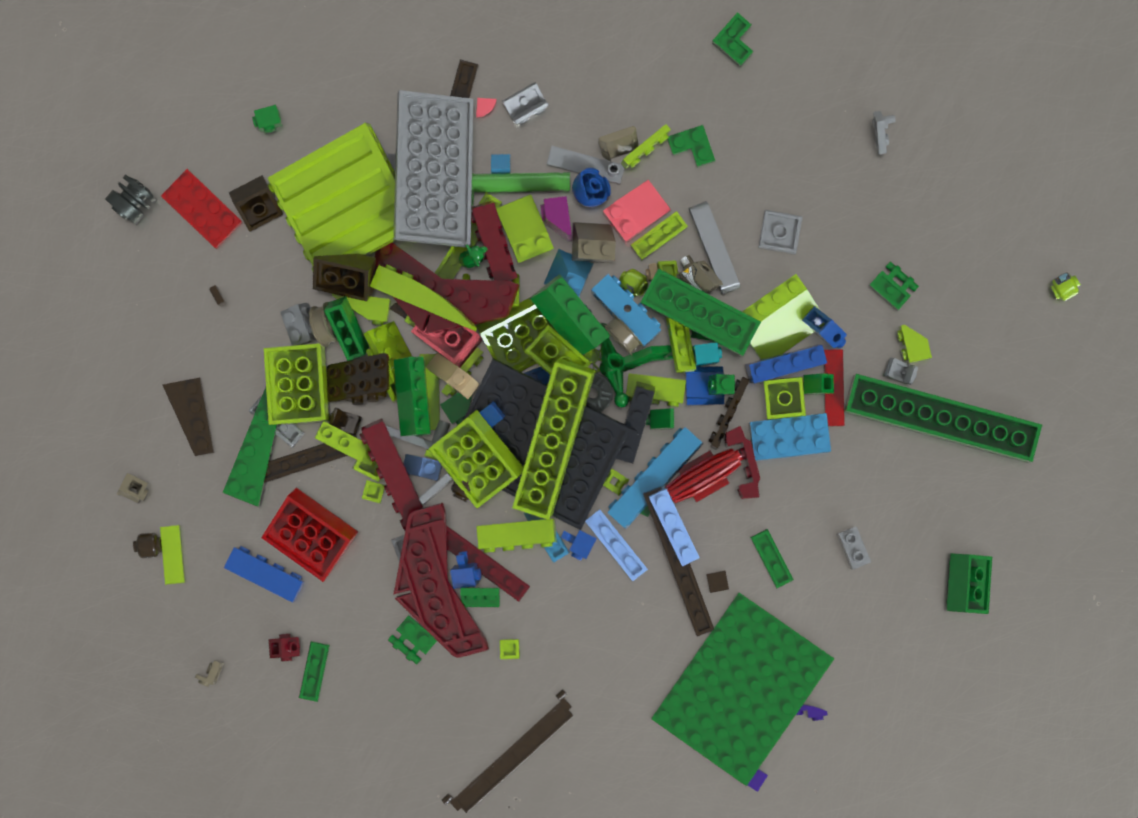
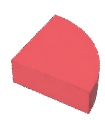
M477 98L476 118L489 114L494 109L497 99Z

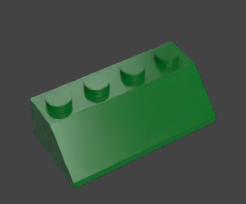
M560 274L530 297L531 301L558 334L582 355L596 348L610 336Z
M405 357L394 359L400 437L432 435L425 358Z

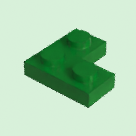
M737 12L712 42L741 67L753 53V50L740 40L752 24Z
M703 125L670 135L667 139L672 155L691 150L697 167L715 162Z

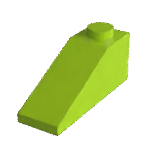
M332 294V296H333L335 299H339V298L344 297V296ZM347 297L352 310L368 321H372V325L382 326L383 323H388L390 299L370 297L366 302Z

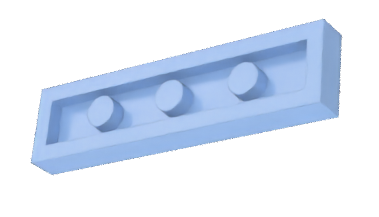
M664 488L648 496L681 565L684 566L699 559L700 557L667 489Z
M600 509L585 521L632 581L648 570Z

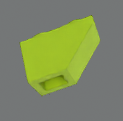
M906 325L899 326L897 337L899 342L903 344L904 349H901L903 360H906L907 364L931 359L932 355L928 339Z

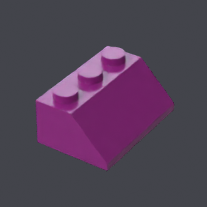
M567 196L544 199V204L540 205L542 221H546V225L566 241H572Z

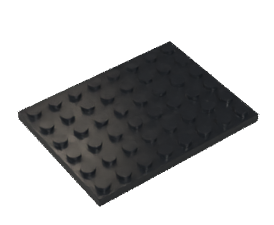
M493 358L464 419L476 410L481 412L494 401L505 417L494 425L492 429L524 468L548 385ZM585 405L552 516L579 530L582 529L631 427ZM522 474L502 490L515 497Z

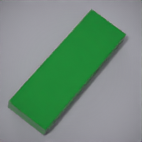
M765 529L750 537L776 589L793 581L794 579L769 530Z
M310 641L299 694L300 699L318 702L330 645Z

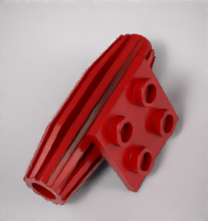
M732 448L715 455L710 450L684 465L679 470L680 475L665 488L674 503L694 497L695 501L698 502L728 485L729 481L726 477L742 465L740 461L743 458L738 450L734 451Z

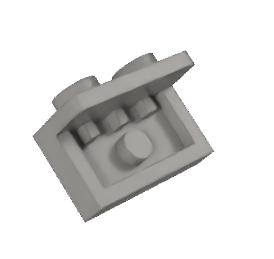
M535 82L502 100L515 124H522L528 121L530 116L544 112L546 107L549 106Z
M309 303L297 304L280 312L292 346L303 345L316 340L309 322V311L311 308Z

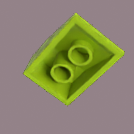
M531 194L496 208L518 263L554 249Z

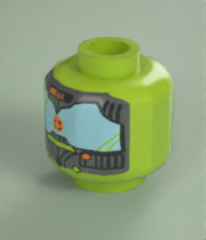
M1066 272L1053 279V285L1050 286L1057 299L1066 301L1079 293L1078 286H1080V282L1075 275L1071 276Z

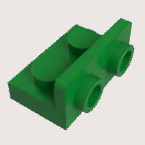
M460 588L461 601L465 607L500 606V588Z

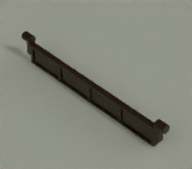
M562 689L556 695L560 702L454 799L448 793L441 801L445 805L451 803L457 811L462 808L465 813L469 812L574 716L569 711L572 706L565 699L568 694Z

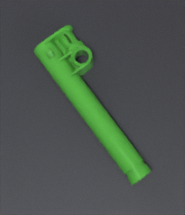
M570 172L472 174L471 207L474 206V193L570 191Z

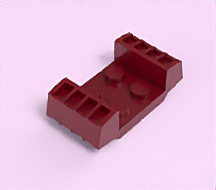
M741 426L725 433V447L741 444L739 453L747 466L744 468L746 479L750 478L751 482L739 485L736 488L741 499H755L760 497L758 482L761 478L751 441L746 439Z

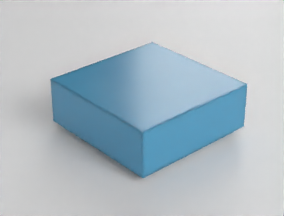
M510 154L491 155V173H510Z

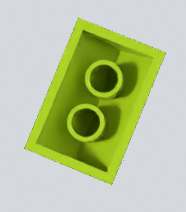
M549 325L524 351L550 375L558 358L585 367L591 364L589 360Z

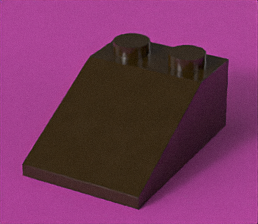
M361 254L314 256L312 289L367 302L374 291L370 284L375 275L376 258Z

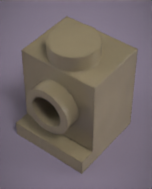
M127 473L117 495H122L136 503L140 499L144 501L149 491L145 489L148 483ZM135 488L137 493L131 492L130 489Z

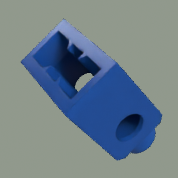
M814 306L802 320L831 347L842 348L846 344L845 337L847 334L817 307ZM821 323H825V325H824L823 328L821 329V328L819 327L820 324H821Z

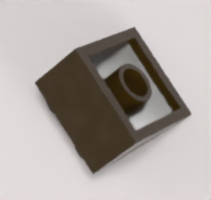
M263 175L229 192L233 204L249 232L283 215Z

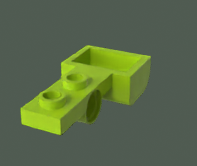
M323 421L314 438L356 459L352 469L379 482L380 478L376 471L378 465L376 461L372 462L367 451H370L368 444L364 445L356 437Z

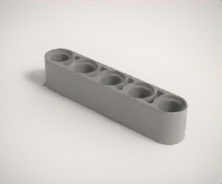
M705 201L689 207L690 215L710 266L723 283L719 287L721 293L725 294L740 288L739 280L708 202Z

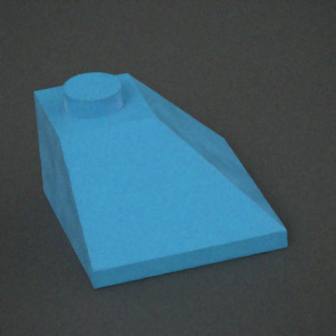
M558 249L544 284L546 285L560 274L577 296L580 297L593 263L572 261V254Z

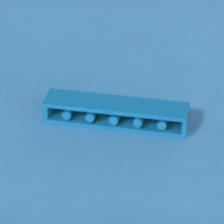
M686 427L683 430L679 428L673 435L675 439L670 444L667 442L660 449L662 453L657 458L654 456L647 465L649 467L645 472L640 471L634 478L635 483L632 486H626L621 492L623 496L618 501L615 499L608 508L610 510L607 513L625 529L646 508L647 503L643 493L660 486L663 489L703 445Z

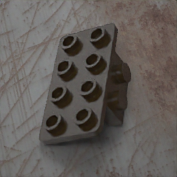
M387 353L327 366L328 402L346 400L352 402L353 405H363L366 401L378 402L379 399L386 397V391L389 390V355Z

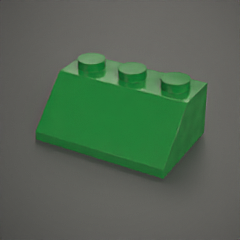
M951 553L947 611L989 614L993 557Z

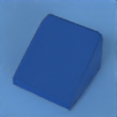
M494 401L479 412L491 428L505 417Z

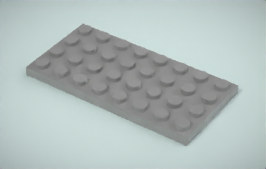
M398 91L393 240L466 247V244L471 245L473 99Z

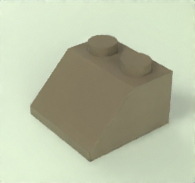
M573 222L572 261L605 263L615 261L616 241L611 224Z

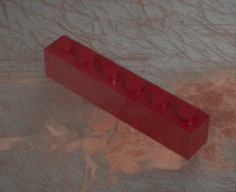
M381 418L361 427L362 433L359 435L363 444H368L370 451H367L372 462L376 461L378 468H376L377 474L380 479L384 478L387 484L384 486V489L388 496L392 495L395 501L392 503L396 514L400 512L402 516L400 523L405 531L409 514L414 510L424 507L419 500V496L388 429Z

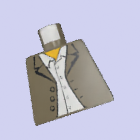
M690 255L680 260L685 270L677 274L678 279L707 294L723 285L706 261L694 263Z

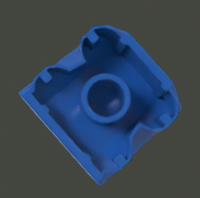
M723 366L696 367V370L693 372H685L687 405L725 404V396L709 395L708 389L709 376L724 374Z

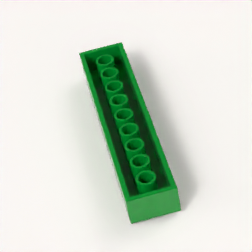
M860 374L853 376L844 412L1028 463L1033 462L1042 429V424Z

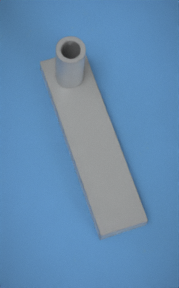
M551 146L547 160L548 166L578 174L586 168L597 169L600 171L598 174L602 178L606 177L609 182L616 184L621 183L624 167L619 163Z
M439 420L432 441L419 436L400 437L399 429L388 425L386 427L391 436L428 449L447 434L450 423Z

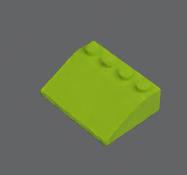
M797 274L742 311L761 321L749 344L760 360L785 353L814 332L802 320L814 306L817 308L818 306ZM821 323L819 327L821 328L825 323Z
M530 297L520 302L519 308H511L510 314L506 318L476 325L492 358L520 372L537 364L524 351L547 325L554 329L531 301Z
M318 343L263 348L269 425L329 421L325 347Z
M478 410L428 448L476 508L480 507L518 478L524 469ZM461 481L468 482L470 492L464 487Z

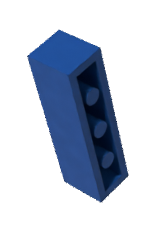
M817 344L745 364L749 382L758 383L827 364L823 345Z
M241 545L239 548H233L224 566L225 569L292 603L295 602L304 584V581L301 580L302 576L295 572H291V574L286 573L283 566L277 563L271 565L267 563V558L259 554L255 557L249 554L251 550Z

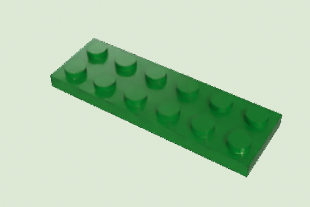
M659 268L640 302L741 356H744L761 324V321Z

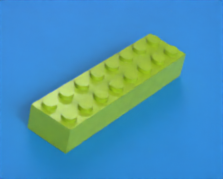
M560 358L555 361L512 508L547 520L553 515L596 370Z

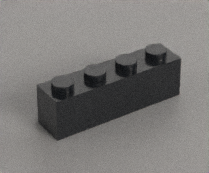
M636 382L624 422L625 425L631 427V430L617 459L634 463L654 397L655 386Z

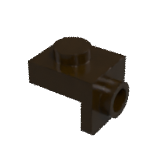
M334 408L329 417V424L346 433L356 435L362 417L342 411L339 408Z

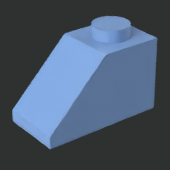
M409 454L405 455L403 464L409 475L434 481L439 480L442 465L439 461Z

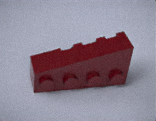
M494 201L471 207L473 211L471 212L472 224L476 223L478 230L475 231L478 242L482 241L483 246L487 247L483 259H488L489 267H486L489 278L493 277L495 281H509L518 278Z

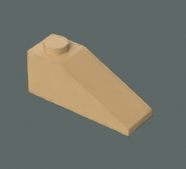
M436 353L426 366V369L467 399L470 398L480 385L473 377L439 353Z

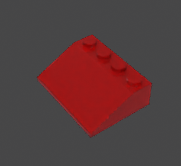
M295 488L286 497L261 538L324 582L348 549L358 531L301 490Z

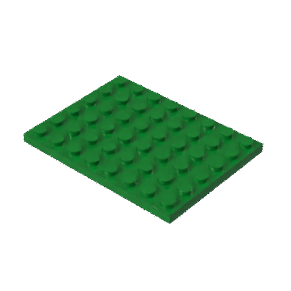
M738 593L651 719L747 786L835 658L750 599Z

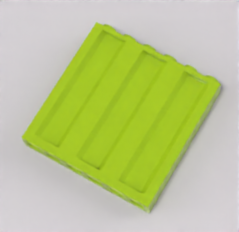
M363 123L268 177L270 182L268 186L272 193L276 194L278 198L277 204L281 210L285 211L287 215L285 219L288 225L293 227L295 239L299 244H302L304 248L303 254L308 261L310 260L312 266L314 256L344 254L368 256L395 241L393 240L395 170L371 124Z

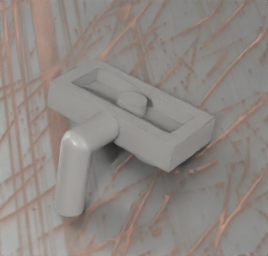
M881 111L873 112L874 119L872 120L875 129V142L879 154L887 153L886 145H889L888 134H885V129H888V123L896 122L895 115L883 117Z

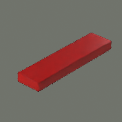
M843 349L824 350L827 364H824V374H834V393L824 394L825 413H827L828 426H845Z

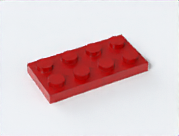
M188 169L161 195L215 249L242 223Z

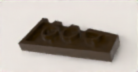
M201 378L163 384L162 386L194 456L215 453Z
M742 377L741 380H736L735 394L733 398L728 397L724 406L727 408L725 415H720L716 423L719 425L717 432H712L708 440L711 443V448L715 450L719 448L749 379Z

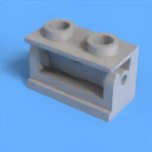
M857 526L837 534L851 570L871 563Z

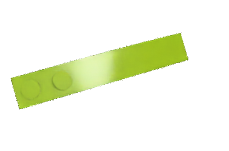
M387 264L385 268L380 265L378 266L370 287L473 331L477 330V327L458 308L432 289L413 280V275L404 271L402 275L396 273L397 269Z

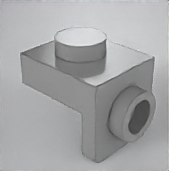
M890 357L884 376L912 385L916 379L918 367Z

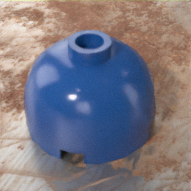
M586 168L574 179L572 192L576 200L583 206L597 207L604 203L611 194L608 179L606 177L602 178L598 174L600 171L597 169Z

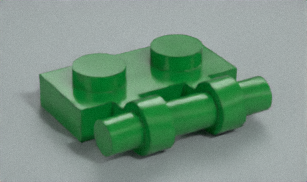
M890 261L886 265V268L891 271L890 274L887 275L881 271L869 286L898 311L911 296L905 290L909 287L915 292L919 286L911 276L908 277L901 271V267L895 266ZM895 276L904 283L902 286L893 280Z
M409 615L396 629L401 634L400 638L397 639L392 634L388 639L395 650H400L408 661H413L416 665L422 660L416 655L417 652L420 650L426 655L437 642L424 627ZM406 639L415 646L412 650L403 644Z

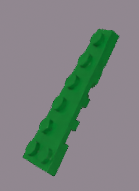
M266 387L222 492L257 507L260 505L264 480L277 430V425H269Z

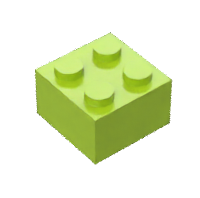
M802 377L764 381L767 419L806 416Z

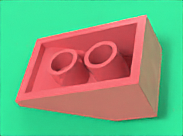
M647 180L603 210V215L626 244L670 212L671 209L652 183Z
M416 325L411 330L415 336L459 368H461L483 340L478 333L466 327L429 334L425 333V331L421 332Z

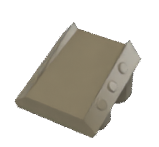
M635 126L598 138L602 157L608 161L631 153L639 145Z

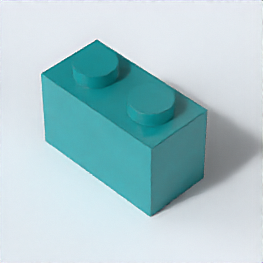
M718 343L699 344L692 347L696 367L716 365L720 362V358H722V349L718 347Z

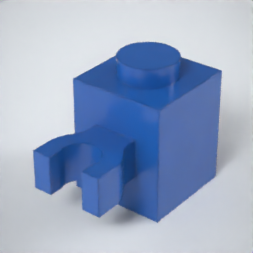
M579 530L577 536L566 531L561 536L562 539L572 543L569 550L572 552L571 556L580 561L582 558L587 559L597 539Z
M467 551L459 552V555H456L458 565H454L450 570L453 589L475 587L481 580V570L478 568L477 563L468 564Z

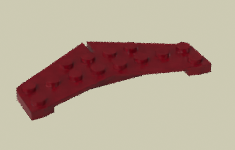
M393 242L377 250L374 256L376 258L375 273L379 265L385 268L387 264L396 268V273L402 275L404 271L413 275V280L447 299L473 324L506 318L510 314L520 286L510 281L442 279ZM393 297L421 332L425 331V333L429 334L464 327Z
M443 502L414 510L409 514L393 595L408 590L411 593L396 596L395 599L453 657L460 658L487 651L489 646L486 638L448 581L446 511Z

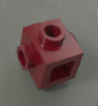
M279 634V638L268 639L270 658H281L282 662L292 661V657L300 656L299 637H291V634Z

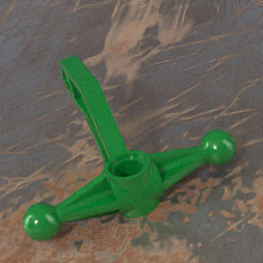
M609 337L601 343V363L599 368L601 373L608 378L616 393L614 402L618 407L623 408L629 403L628 395L623 392V372L650 361L673 359L671 345L650 346L632 353V356L622 357L621 354L617 353Z

